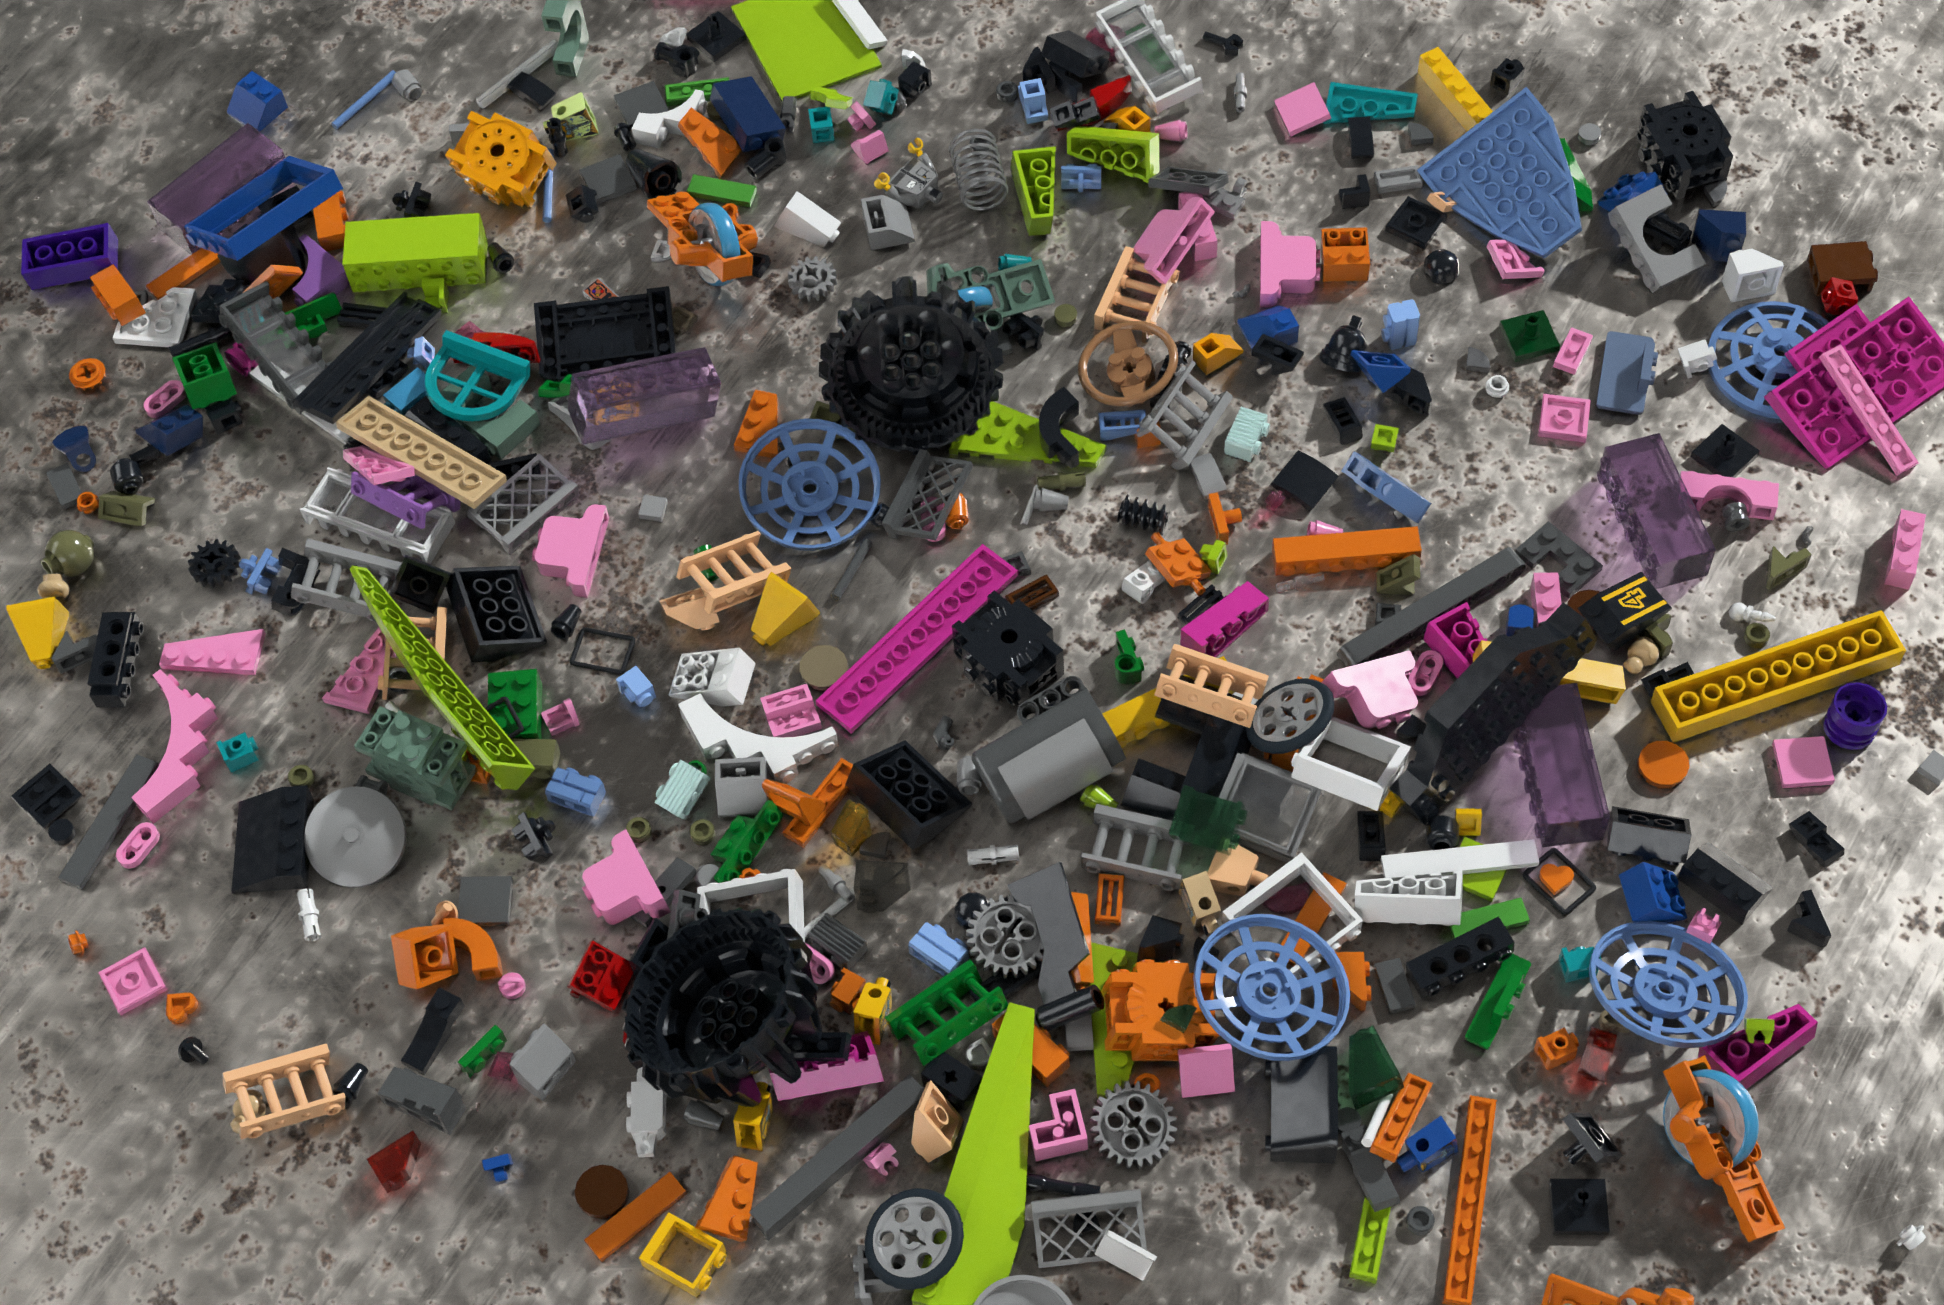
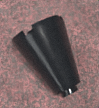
M641 149L632 150L626 157V165L646 197L653 199L657 196L675 194L677 191L675 188L682 180V172L675 162Z

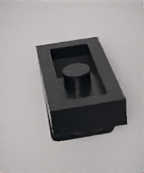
M1035 47L1023 67V81L1041 78L1047 94L1056 91L1055 75L1046 59L1041 56L1039 47Z
M1265 334L1261 335L1251 353V356L1272 364V375L1293 371L1304 355L1303 351Z
M1812 890L1803 891L1796 902V911L1800 918L1793 919L1787 931L1819 947H1825L1832 935Z

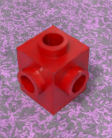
M1831 277L1820 293L1826 313L1832 315H1841L1858 302L1853 282Z

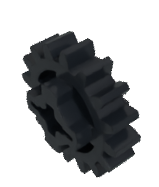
M215 539L214 544H210L207 540L205 547L198 545L199 551L191 552L193 559L188 560L190 566L188 570L195 582H200L202 587H205L208 583L211 588H214L216 583L223 587L225 580L232 582L231 575L239 574L236 568H240L239 560L241 557L233 544L229 546L227 540H224L222 544H220L218 539Z

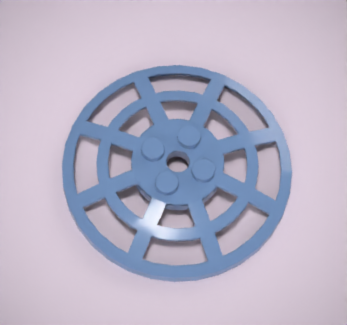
M1758 302L1738 308L1718 323L1708 344V347L1713 346L1714 351H1716L1717 339L1732 341L1730 345L1732 364L1719 369L1717 360H1714V366L1708 368L1710 375L1718 389L1740 408L1767 418L1780 419L1771 406L1763 404L1764 396L1778 387L1771 385L1774 378L1789 379L1798 372L1786 356H1778L1775 354V351L1779 350L1786 353L1805 340L1795 332L1798 325L1803 326L1812 334L1818 331L1814 326L1802 320L1803 315L1812 318L1823 327L1829 322L1814 311L1786 302ZM1776 308L1790 310L1794 313L1792 316L1778 313L1763 315L1758 309ZM1749 312L1753 317L1742 324L1736 333L1721 331L1730 320L1738 315ZM1768 320H1787L1789 323L1786 329L1773 328ZM1757 323L1763 330L1756 338L1743 335L1748 328ZM1738 343L1751 345V356L1740 360ZM1755 365L1760 372L1765 374L1763 380H1758L1745 368ZM1738 372L1746 382L1758 388L1754 401L1736 391L1726 381L1725 377Z
M807 418L780 424L757 439L743 460L739 473L738 487L740 501L746 516L763 536L786 548L800 551H817L829 549L850 540L866 526L873 516L879 501L881 479L875 456L863 440L855 439L854 432L835 422ZM804 429L827 431L823 444L803 443L793 445L789 433ZM836 434L851 442L865 458L852 465L841 452L832 448ZM780 437L785 450L777 454L766 468L753 463L755 457L767 444ZM804 451L820 452L817 461L801 462L798 453ZM829 455L837 459L846 469L834 474L826 466ZM789 457L793 466L784 476L773 472L781 461ZM868 467L871 469L874 483L871 502L858 499L860 486L857 473ZM749 471L762 477L760 492L763 503L749 506L747 501L746 483ZM848 478H851L852 481L851 498L838 494V483ZM769 481L782 485V497L769 501ZM808 484H813L817 489L813 493H807L803 488ZM834 503L847 506L841 516L831 521L827 511ZM787 505L795 512L792 522L789 523L782 519L774 509ZM854 508L866 510L867 513L858 526L847 535L840 537L836 527L851 515ZM768 512L769 516L776 523L788 529L783 540L766 531L754 515ZM805 516H818L823 525L813 528L800 527ZM827 532L831 539V542L816 545L792 543L797 533L819 534Z
M1252 914L1230 920L1218 927L1207 938L1199 951L1195 963L1193 976L1194 990L1199 1007L1206 1020L1229 1044L1255 1057L1272 1061H1290L1313 1055L1327 1046L1337 1036L1346 1020L1350 1005V989L1344 966L1337 954L1323 938L1303 924L1289 918L1272 914ZM1267 926L1290 932L1284 946L1272 942H1253L1248 927ZM1239 931L1242 945L1230 951L1222 962L1209 953L1210 949L1222 937L1230 932ZM1299 938L1313 946L1327 961L1330 968L1315 973L1311 965L1302 956L1293 951ZM1256 951H1271L1280 955L1276 962L1259 961ZM1242 954H1246L1250 966L1243 971L1242 975L1228 967L1234 959ZM1289 959L1301 966L1307 977L1297 980L1294 974L1286 968ZM1204 962L1217 971L1214 985L1217 998L1215 1000L1204 1001L1201 992L1200 978ZM1224 976L1237 984V996L1224 998L1222 987ZM1333 978L1337 982L1339 992L1337 1016L1321 1012L1323 1007L1321 983ZM1309 987L1313 988V1009L1299 1003L1301 990ZM1262 988H1271L1275 996H1267ZM1242 1006L1251 1016L1248 1025L1242 1024L1229 1008ZM1222 1010L1230 1023L1244 1033L1241 1041L1223 1029L1210 1011ZM1293 1013L1309 1018L1302 1027L1293 1032L1286 1022V1019ZM1261 1021L1275 1023L1281 1035L1263 1034L1257 1032ZM1317 1021L1332 1026L1329 1033L1319 1043L1307 1050H1303L1297 1041V1038L1306 1034ZM1254 1038L1265 1042H1286L1292 1053H1271L1250 1046Z
M1657 921L1626 923L1613 928L1603 935L1596 944L1590 958V983L1601 1005L1625 1028L1643 1038L1663 1045L1680 1048H1700L1725 1040L1741 1024L1748 1004L1746 984L1734 962L1713 942L1709 944L1687 933V929L1684 927ZM1632 935H1662L1672 938L1669 950L1660 948L1638 949ZM1622 939L1628 952L1621 956L1613 967L1599 959L1600 955L1609 945ZM1686 942L1693 945L1713 959L1719 966L1706 972L1694 961L1680 954L1682 943ZM1643 957L1666 958V963L1648 965ZM1632 960L1639 969L1635 978L1620 972L1624 965ZM1677 963L1690 969L1697 977L1691 979L1686 973L1676 968ZM1596 968L1610 976V986L1616 1000H1608L1596 978ZM1725 974L1727 975L1735 991L1736 1006L1720 1005L1719 992L1714 980ZM1618 981L1632 987L1634 997L1623 999ZM1703 985L1707 987L1711 1003L1697 1000L1698 987ZM1660 988L1668 990L1669 994L1662 992ZM1641 1006L1653 1014L1652 1021L1650 1022L1639 1016L1631 1008ZM1618 1009H1623L1634 1020L1650 1028V1031L1630 1021ZM1692 1009L1709 1012L1707 1017L1698 1024H1695L1688 1016ZM1717 1014L1734 1016L1733 1022L1727 1030L1716 1036L1711 1037L1703 1030L1712 1024ZM1663 1019H1678L1685 1028L1662 1026ZM1661 1032L1675 1035L1692 1033L1699 1039L1670 1038L1661 1035Z

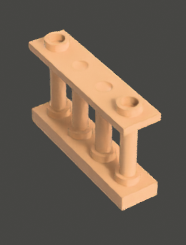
M1125 246L1094 314V329L1102 331L1106 324H1110V322L1141 321L1114 313V306L1119 304L1148 312L1149 314L1145 322L1157 325L1156 320L1172 284H1176L1180 271L1176 268L1167 283L1161 284V287L1130 279L1128 276L1130 271L1136 270L1147 274L1150 273L1144 268L1145 263L1138 262L1134 258V248ZM1128 287L1157 296L1153 304L1122 296L1121 290ZM1142 331V343H1147L1149 336L1154 334Z
M759 531L745 534L740 538L680 560L676 577L680 580L691 575L708 594L704 610L709 615L762 595L770 572L788 582L791 567L786 562L773 566L757 548L761 535ZM750 553L764 571L753 573L740 556ZM731 561L745 578L734 581L721 564ZM711 568L726 586L714 588L701 571Z
M437 607L436 616L431 618L408 617L416 627L431 628V630L435 631V637H430L427 640L444 659L447 608ZM386 639L384 673L378 676V690H382V700H387L388 688L421 690L414 680L389 678V667H405L399 658L390 657V644Z
M1174 644L1166 667L1172 670L1171 674L1168 676L1161 673L1154 695L1250 728L1257 708L1256 705L1251 704L1252 699L1259 700L1262 698L1269 676ZM1181 674L1196 678L1194 684L1180 680ZM1205 682L1220 686L1218 692L1203 688ZM1232 690L1243 694L1241 700L1227 696L1228 691Z
M327 1043L223 1073L225 1093H236L245 1119L244 1122L239 1123L241 1139L257 1138L265 1132L326 1114L329 1116L335 1115L345 1109V1094L334 1095L324 1068L326 1065H329L330 1059ZM312 1070L315 1072L323 1099L308 1103L298 1074ZM286 1077L289 1079L298 1106L282 1110L273 1081ZM256 1085L263 1086L272 1114L256 1118L246 1089Z

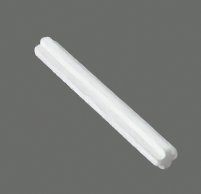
M556 40L549 42L476 98L478 106L485 109L509 90L507 85L520 72L530 74L553 57L558 42Z

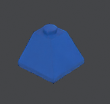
M1278 305L1237 320L1251 349H1253L1262 334L1288 345L1298 342L1299 324L1290 308Z

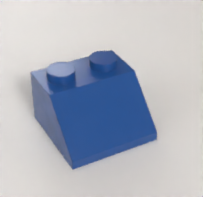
M251 71L236 84L227 113L258 134L285 111L288 106L281 89Z

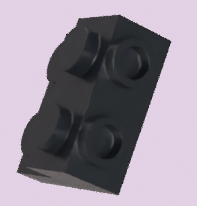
M225 279L222 285H209L191 314L193 321L221 323L219 320L220 305L242 294L248 287L246 281Z

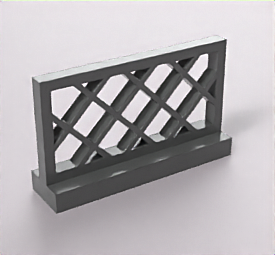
M920 449L882 521L888 536L898 539L899 535L936 540L973 468L972 462L930 456L928 450ZM935 464L944 465L943 469L932 474ZM957 468H963L961 473L952 477L950 472ZM946 474L949 475L950 478L937 485L936 479ZM933 481L935 486L922 492L924 486ZM954 485L951 492L942 495L941 490ZM939 492L941 497L929 503L927 502V497ZM924 500L926 505L913 511L915 504ZM942 503L945 504L941 511L933 514L931 509ZM927 511L930 512L931 516L918 522L917 516ZM914 518L915 524L908 528L904 527L907 521ZM935 522L931 532L922 530V527Z

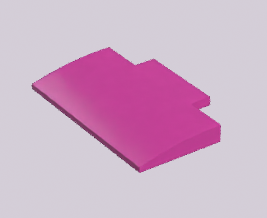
M1909 296L1872 322L1868 320L1856 304L1784 354L1798 373L1773 389L1764 398L1794 436L1825 469H1828L1865 443L1871 436L1819 358L1821 354L1841 344L1892 423L1944 387V342Z

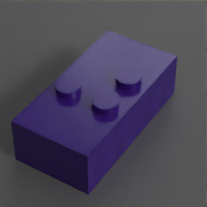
M109 223L22 239L21 275L31 290L88 280L92 275L113 264L118 270V238Z

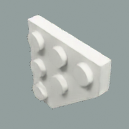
M173 287L166 291L167 295L155 301L153 299L144 304L145 314L123 326L118 321L113 335L115 344L170 347L181 343L197 297L196 290Z

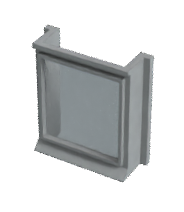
M1237 753L1208 823L1211 826L1209 832L1288 863L1297 856V850L1320 795L1324 796L1325 790L1291 778L1292 772L1245 753Z

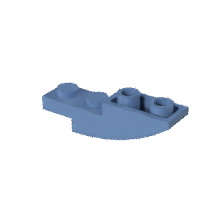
M1355 451L1341 470L1362 488L1416 523L1420 522L1432 504Z

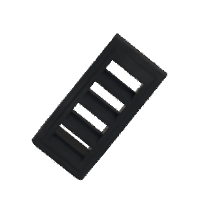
M1345 397L1323 404V408L1341 445L1362 439V425Z

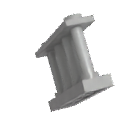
M1193 360L1185 365L1180 364L1173 374L1175 375L1150 414L1139 423L1141 428L1136 434L1140 438L1151 432L1173 451L1175 458L1171 466L1177 471L1191 463L1233 398L1228 391L1219 395L1212 394L1190 374L1196 364ZM1184 381L1207 401L1208 408L1206 411H1201L1179 391ZM1173 398L1196 418L1197 425L1195 428L1191 429L1168 408ZM1161 416H1164L1185 435L1186 442L1184 445L1180 446L1156 425Z
M307 538L304 556L309 559L302 585L292 584L291 598L300 603H312L367 617L369 620L376 622L366 602L359 600L361 592L355 580L349 597L335 594L342 569H349L352 565L367 568L373 576L380 577L379 583L387 591L389 581L395 580L402 562ZM321 562L333 566L325 591L311 588L318 564Z
M1096 804L1094 824L1098 825L1099 829L1092 854L1082 852L1081 868L1086 869L1090 873L1101 872L1112 875H1124L1127 879L1158 885L1169 891L1179 890L1182 875L1176 874L1183 846H1193L1195 826ZM1111 828L1123 830L1124 832L1116 860L1101 857L1108 831ZM1135 834L1149 837L1141 866L1126 862ZM1161 839L1173 842L1166 871L1151 868L1158 841Z

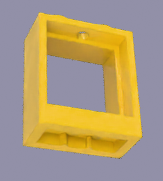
M668 1212L640 1255L639 1260L642 1267L698 1298L701 1291L705 1292L710 1286L713 1272L716 1268H721L727 1254L723 1242L696 1229L691 1224ZM677 1232L713 1252L693 1283L658 1264V1261Z

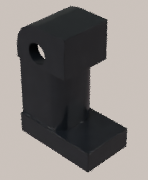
M282 547L278 555L279 565L291 569V572L284 587L278 585L271 599V608L285 615L292 616L300 613L305 605L292 599L291 591L293 583L302 585L309 559ZM320 563L318 564L311 588H313L321 572V570H319Z

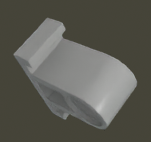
M858 1245V1255H853L854 1272H859V1282H854L855 1299L860 1298L861 1305H873L871 1293L902 1290L885 1284L874 1274L865 1255V1245ZM899 1256L893 1261L894 1269H900L905 1265V1260Z

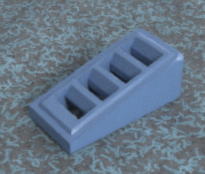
M1145 409L1099 413L1100 440L1107 441L1137 434V429L1141 428L1139 424L1135 425L1134 419L1139 418L1140 423L1146 416ZM1130 420V425H1125V421Z

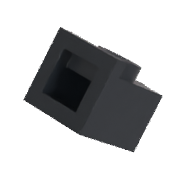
M1506 58L1497 69L1494 68L1492 70L1490 86L1509 95L1523 80L1525 68L1522 63L1517 59L1511 61Z
M913 61L898 77V85L904 96L914 99L919 93L924 91L926 86L930 88L932 86L931 70Z
M581 184L566 194L570 216L584 223L592 221L594 219L593 215L599 212L595 199L597 192Z
M230 398L205 407L217 435L243 424L239 416L243 412L238 401L233 402Z

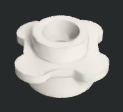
M1907 1226L1900 1232L1899 1236L1901 1239L1896 1244L1898 1246L1904 1244L1908 1250L1914 1249L1926 1238L1922 1232L1924 1226Z

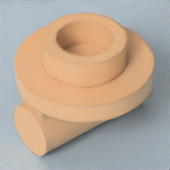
M447 900L438 903L435 909V916L431 920L432 925L444 924V918H458L456 906Z

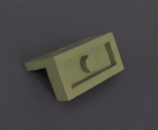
M110 491L99 496L98 519L144 526L146 525L147 506L154 504L155 498Z

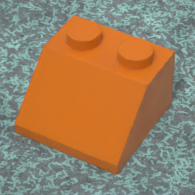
M451 924L414 927L391 935L399 985L420 989L459 973Z

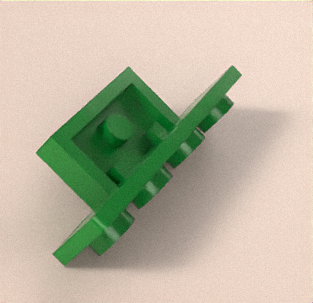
M332 292L285 312V314L292 313L296 319V328L299 331L306 329L309 339L327 332L328 330L323 320L339 314L342 308L336 294ZM271 318V319H269V320H267V321H265V322H262V323H260V324H258V325H255V326L251 327V331H254V330H256L257 328H259V327H261V326H263V325H265V324H267V323H269V322H271V321H273V320H275V319H274V318ZM281 326L256 339L259 347L281 339L286 349L297 346Z
M767 800L755 818L737 815L723 837L717 842L716 847L710 854L715 861L724 862L714 876V880L717 883L739 878L741 872L750 866L783 817V813L773 801Z
M1512 953L1511 957L1502 962L1465 1034V1040L1486 1050L1490 1048L1503 1020H1509L1515 1008L1512 1005L1515 997L1519 999L1524 991L1526 984L1523 981L1531 967L1530 961Z

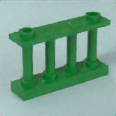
M969 959L885 1017V1020L897 1040L908 1035L915 1042L912 1046L920 1063L924 1066L1007 1009L1008 1003L999 986L988 992L980 985L982 979L975 964ZM971 990L980 999L967 1007L959 998ZM951 1005L959 1014L946 1022L938 1013ZM929 1019L937 1029L927 1036H923L916 1028Z

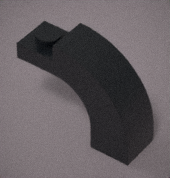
M1062 387L1047 399L1041 409L1039 437L1041 447L1049 459L1057 455L1061 463H1066L1073 469L1079 465V451L1063 436L1061 429L1066 423L1079 415V401L1065 387Z

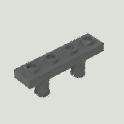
M680 889L674 890L667 940L685 925L708 915L706 909L699 908L701 894Z

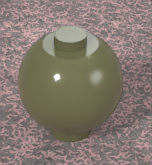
M60 531L48 540L45 547V558L41 560V565L48 574L57 573L62 574L63 577L81 575L92 564L94 543L88 535H83L78 531Z

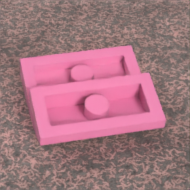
M807 684L760 698L773 737H797L822 729L821 721Z

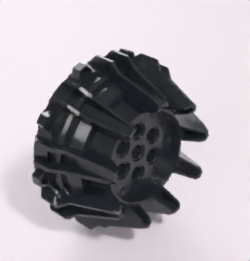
M910 276L899 277L896 281L892 282V298L882 299L868 290L860 298L854 297L852 299V306L847 311H838V324L841 330L837 333H829L826 342L820 346V359L823 361L819 362V377L828 382L822 387L824 401H829V411L831 413H838L840 415L842 427H850L855 430L856 440L875 442L876 447L880 448L882 446L894 449L895 452H899L901 449L909 450L913 455H917L920 449L927 450L932 447L941 449V446L952 441H960L959 436L973 435L978 430V419L989 417L990 402L998 401L999 389L1003 386V374L995 369L1004 363L1003 350L998 348V332L990 330L985 321L980 322L974 317L976 313L975 302L973 300L966 302L959 296L956 289L952 290L943 284L937 292L931 291L927 296H918L916 280ZM910 333L913 334V336L908 337L905 336V334ZM929 342L935 343L934 345H926ZM888 345L894 346L893 348H886ZM909 354L915 355L914 357H907ZM935 363L937 365L929 366L928 364ZM889 366H894V367H896V368H894V369H889V368H887V367H889ZM916 375L917 377L910 378L908 376Z
M719 908L712 910L709 915L685 925L676 931L672 937L661 942L654 949L651 958L646 961L636 977L633 989L630 991L629 997L624 1000L622 1010L627 1014L623 1025V1031L627 1034V1040L624 1045L625 1049L629 1052L627 1058L636 1069L642 1067V1077L657 1091L662 1090L671 1099L688 1096L713 1104H718L724 1100L744 1107H754L759 1105L762 1098L753 1075L768 1067L772 1072L790 1084L795 1083L801 1077L802 1071L791 1050L786 1045L792 1034L811 1043L820 1041L822 1038V1024L816 1004L818 987L813 982L810 969L813 952L803 942V938L791 924H780V917L770 910L763 913L761 909L747 911L738 908L724 912Z

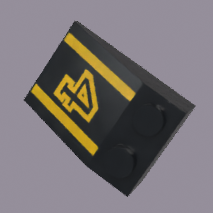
M1639 572L1597 593L1577 609L1612 654L1672 610V607L1646 576Z

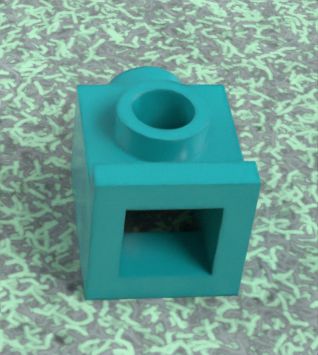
M830 107L808 109L813 143L835 141Z
M245 732L224 742L221 740L216 742L231 773L258 761L255 751L259 750L253 736L248 738Z
M1579 946L1573 948L1570 952H1568L1567 947L1561 948L1558 960L1566 982L1590 978L1589 963L1594 946L1589 948Z

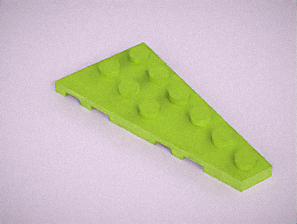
M990 402L989 417L978 419V430L973 435L964 434L959 436L960 441H953L949 448V454L958 455V452L970 453V456L979 457L981 454L992 455L996 459L1031 462V459L1043 460L1044 463L1052 464L1053 461L1060 462L1057 455L1049 459L1041 447L1039 419L996 402ZM1062 428L1061 433L1079 451L1078 466L1096 468L1106 452V445Z
M1091 942L1094 983L1089 984V986L1094 984L1101 991L1111 972L1118 969H1127L1131 972L1136 964L1138 953ZM1104 1006V1009L1091 1014L1097 1098L1100 1096L1107 1099L1104 1093L1106 1089L1114 1093L1115 1084L1124 1089L1125 1082L1130 1081L1135 1061H1132L1131 1051H1105L1107 1025Z

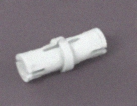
M1018 844L1002 847L990 845V848L967 849L969 866L984 863L997 865V862L1019 861Z
M307 889L297 892L300 906L298 916L303 924L305 941H310L309 937H311V941L321 938L317 919L320 915L319 910L315 907L312 889H308V894Z

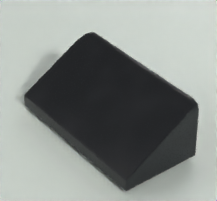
M537 453L490 464L491 467L505 474L508 480L536 457ZM539 463L532 468V474H541Z

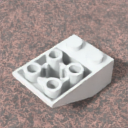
M741 648L681 654L669 696L687 700L701 694L707 704L723 707L743 705L756 663Z

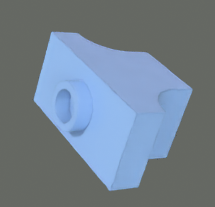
M1041 78L1019 82L1018 93L1027 124L1048 120L1046 95Z

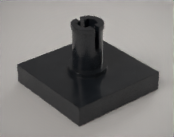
M719 11L711 14L710 17L708 16L706 20L686 33L687 40L713 62L747 39L746 33Z
M1721 424L1692 451L1691 458L1713 474L1736 478L1758 457L1760 450Z
M1569 1113L1562 1119L1578 1139L1568 1149L1563 1151L1565 1157L1569 1156L1567 1160L1571 1164H1577L1587 1153L1590 1154L1596 1163H1614L1623 1156L1590 1113Z
M1550 1178L1549 1191L1553 1235H1609L1605 1179Z

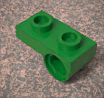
M1125 629L1117 631L1116 646L1120 655L1115 659V678L1124 685L1141 682L1144 664L1141 657H1136L1135 655L1136 646L1132 637L1128 638ZM1125 667L1130 668L1129 670H1122Z

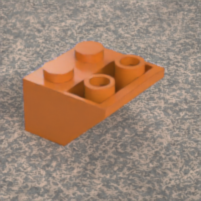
M1367 227L1321 229L1323 282L1368 280L1370 256Z

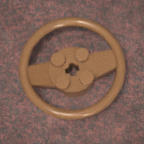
M1143 321L1121 322L1102 330L1085 346L1078 363L1079 381L1089 396L1103 404L1128 406V408L1136 404L1141 405L1159 394L1172 380L1178 365V350L1172 337L1155 324ZM1132 330H1142L1158 336L1168 349L1169 362L1162 378L1148 390L1147 387L1152 381H1155L1156 372L1149 355L1145 353L1142 347L1137 346ZM1112 335L1114 353L1109 357L1107 375L1113 390L1123 393L1124 397H1113L1101 393L1091 384L1087 374V365L1092 352L1102 341Z

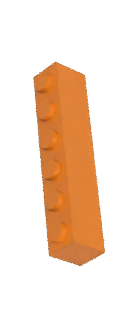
M1418 526L1273 538L1272 544L1275 576H1292L1302 573L1316 574L1326 571L1340 572L1350 569L1364 570L1374 567L1385 568L1413 554L1421 559L1422 552Z

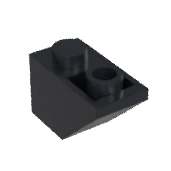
M1411 368L1407 376L1388 389L1387 397L1396 403H1401L1411 408L1416 413H1421L1428 417L1431 411L1432 398L1424 374Z

